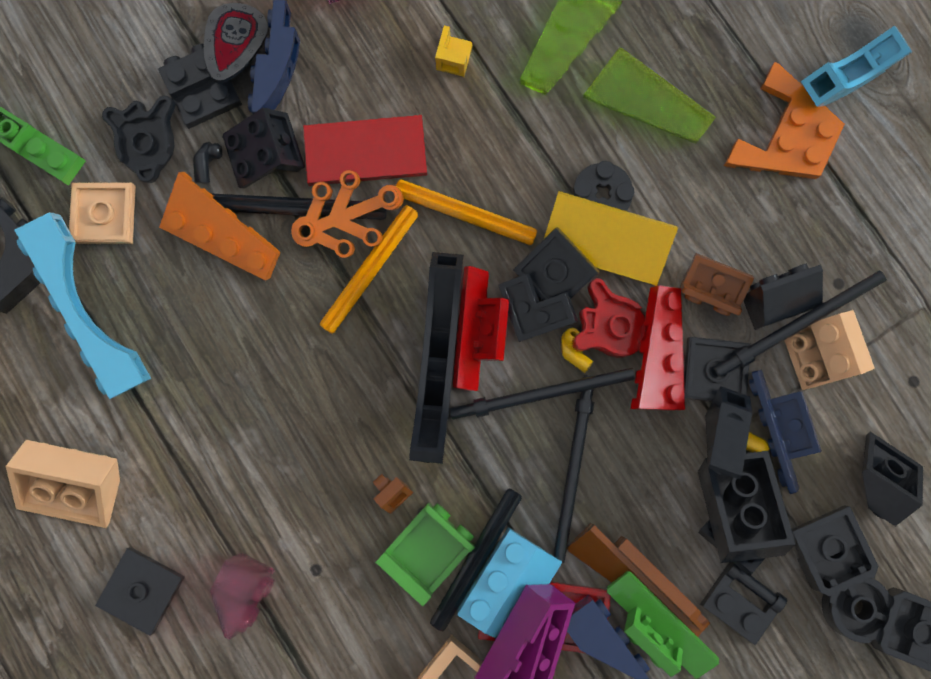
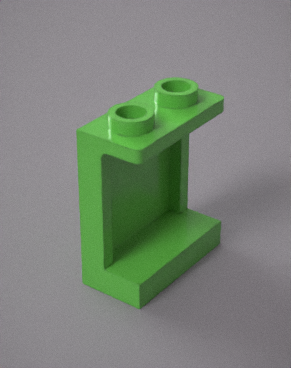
M428 503L375 562L422 606L428 602L434 591L465 556L475 548V544L471 542L474 536L461 524L456 528L447 519L451 515L438 503L434 507Z

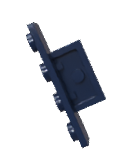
M762 369L752 372L753 378L749 379V384L753 396H759L762 408L758 409L762 425L764 427L768 426L772 438L768 439V444L772 456H778L781 468L777 470L782 487H788L790 494L797 493L800 488L791 459L822 451L803 391L771 399Z

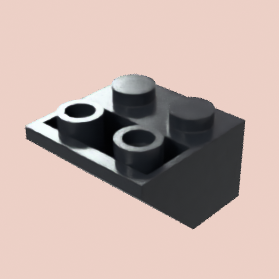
M807 263L788 270L784 274L779 276L774 274L751 285V291L746 294L743 301L754 329L757 330L805 313L823 303V269L821 264L809 268Z

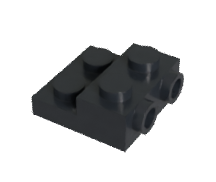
M203 43L195 45L191 49V54L185 57L171 56L165 59L163 62L164 66L158 68L169 95L174 99L184 124L188 129L242 105L231 80L225 83H216L211 80L204 62Z

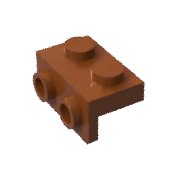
M695 253L680 287L682 293L685 294L684 297L693 303L702 304V302L713 305V309L720 314L730 316L733 313L740 316L742 312L741 304L754 277Z

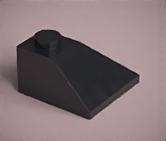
M870 431L866 435L862 470L868 509L877 517L885 519L896 527L923 506V466Z

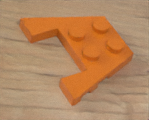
M774 62L760 89L788 102L766 151L737 139L724 166L729 168H750L751 171L758 172L762 170L779 172L781 175L817 179L822 175L845 124L826 106L817 107L805 87L779 63Z

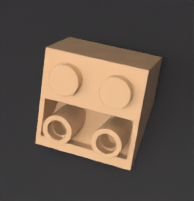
M854 310L818 320L784 340L802 391L857 376L875 369Z

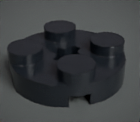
M601 161L583 169L576 178L573 188L574 196L627 211L630 207L635 193L627 173L609 161ZM597 187L608 188L610 198L601 197L598 199L596 197L598 193Z

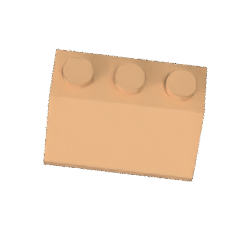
M25 440L6 465L16 509L107 528L120 483L117 459L77 449H68L47 443Z

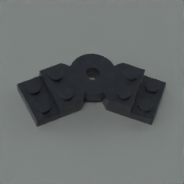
M844 505L791 529L796 543L795 547L800 556L797 560L811 589L823 593L822 611L829 626L835 632L855 642H871L873 648L931 672V601L894 587L886 590L880 582L875 580L879 566L851 507ZM861 600L863 608L862 611L856 615L854 607L856 603Z

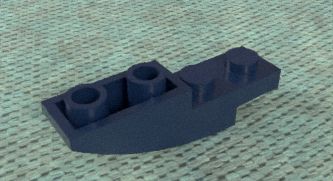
M273 0V9H269L267 15L268 26L271 28L270 37H266L265 40L266 54H256V64L251 66L250 77L254 87L253 94L250 93L248 96V109L252 114L261 108L276 109L290 84L295 70L300 39L295 27H290L291 11L286 0Z

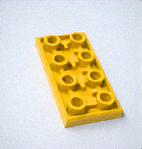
M558 191L544 239L558 227L596 268L657 286L678 227Z

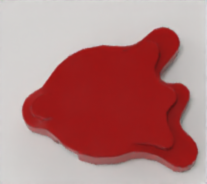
M593 279L588 284L587 289L595 306L594 308L585 307L579 312L582 330L572 340L574 350L583 352L588 349H596L615 358H624L640 350L641 341L646 339L648 329L644 325L645 318L640 311L642 307L627 297L612 293L602 279Z

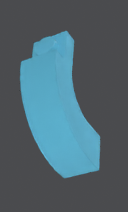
M893 26L850 56L835 63H826L803 79L801 83L815 105L822 107L872 81L913 51L897 27Z

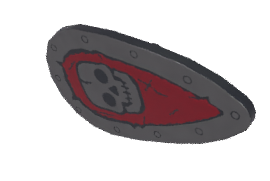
M229 3L215 8L209 15L204 36V62L212 81L225 83L233 79L249 65L261 49L267 37L268 23L264 15L256 8L247 4Z

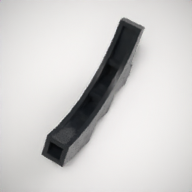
M432 252L429 267L422 362L409 461L443 464L460 309L464 255Z

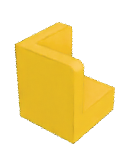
M445 25L435 56L436 70L464 77L472 50V42L451 37L450 27Z

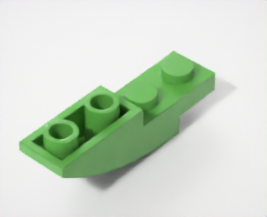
M0 107V143L69 186L86 160Z

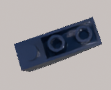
M587 595L576 603L567 632L582 652L634 679H649L646 673L651 669L639 653L634 656L626 647L631 641L620 626L614 629L607 618L611 616V613L599 598L594 602Z

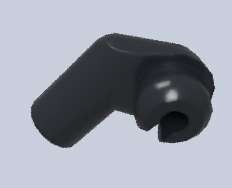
M203 143L193 157L194 183L210 182L209 164L212 159H220L222 157V146L219 143Z

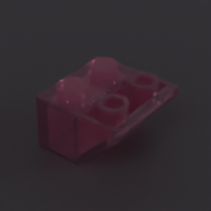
M243 553L225 560L210 590L223 635L229 640L238 633L243 634L248 626L252 627L260 612V609L257 608L258 603L262 597H267L275 582L271 578L275 569Z

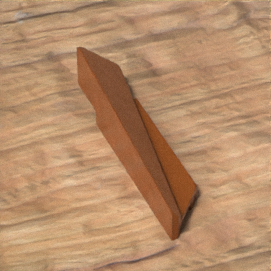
M590 523L567 547L571 554L611 583L626 571H630L697 637L710 624L701 614V611L627 538L621 536L613 544L594 524Z

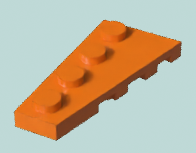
M178 172L159 228L265 281L270 279L280 251L252 227H247L237 219V215L229 208L225 209L213 199L214 196L205 188L201 189L192 181L193 178L187 173Z

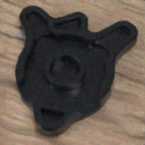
M165 95L160 96L149 111H146V107L142 102L136 100L123 111L114 107H107L102 112L103 120L113 131L114 148L118 159L135 172L140 181L145 183H153L159 178L161 170L170 161L174 152V135L170 126V120L176 104L172 98Z

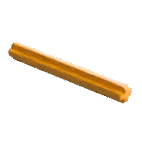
M402 179L396 184V187L402 191L404 199L519 242L528 245L534 243L537 230L533 227Z
M408 205L402 208L384 233L382 242L373 248L321 320L320 326L332 334L337 330L417 219L418 213L415 209Z

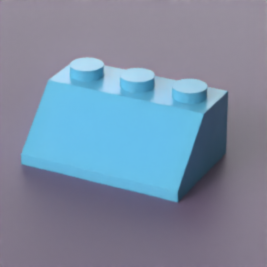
M508 527L460 604L457 615L483 633L497 638L525 586L549 584L562 561Z

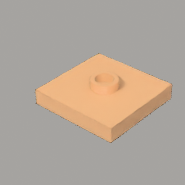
M71 183L69 231L76 244H133L136 185L133 183Z

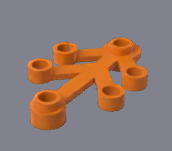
M346 170L341 174L340 183L342 186L330 215L321 219L319 217L324 203L331 198L333 191L331 186L325 182L314 184L312 188L314 198L307 215L298 218L292 225L291 234L297 244L310 247L319 243L334 250L339 257H351L354 254L355 246L350 240H338L323 232L333 227L363 239L364 243L371 247L378 246L382 242L383 236L378 229L366 228L351 220L382 207L387 210L398 209L403 204V193L396 186L386 185L379 190L378 196L347 208L354 189L360 184L359 175L351 170ZM352 174L355 177V182L348 186L345 179L348 175ZM321 186H325L327 189L324 197L318 195V189ZM391 191L394 193L395 198L393 202L387 203L384 196L387 192ZM307 225L310 228V235L304 237L301 231ZM374 231L378 238L375 243H370L368 234ZM343 243L349 245L350 249L347 254H343L340 251V246Z

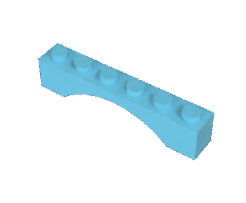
M49 212L15 229L19 238L17 239L18 247L33 262L35 277L41 284H45L51 294L48 298L52 307L57 312H61L65 319V330L73 340L76 339L82 350L80 351V356L85 365L92 367L96 374L95 382L101 393L107 394L109 399L150 380L151 377L138 353L108 337L94 324L85 311L77 294L73 276V255L76 242L61 215Z

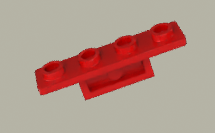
M465 266L463 272L453 375V388L469 391L478 390L481 361H504L509 308L508 299L487 298L489 272L473 266Z

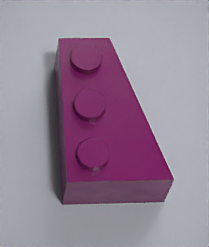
M551 584L526 585L474 678L553 679L575 602Z

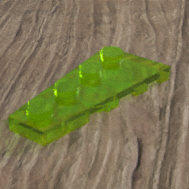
M558 0L520 77L519 84L547 95L569 69L570 64L578 55L580 56L592 38L602 30L609 18L618 11L622 1Z
M619 47L583 94V98L695 144L716 118V116L621 47Z

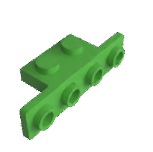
M626 571L608 585L607 593L628 612L624 632L629 640L644 650L650 656L652 662L658 668H662L670 677L681 671V665L694 678H700L719 665V657L630 571Z

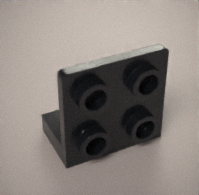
M261 108L226 131L222 136L239 188H247L276 169L298 172L305 168L288 113Z

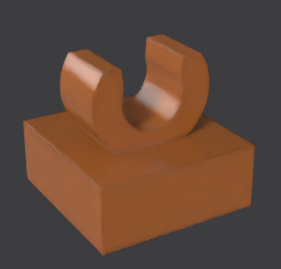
M381 474L373 481V484L380 491L374 498L375 502L380 508L390 514L414 493L398 477L391 482Z

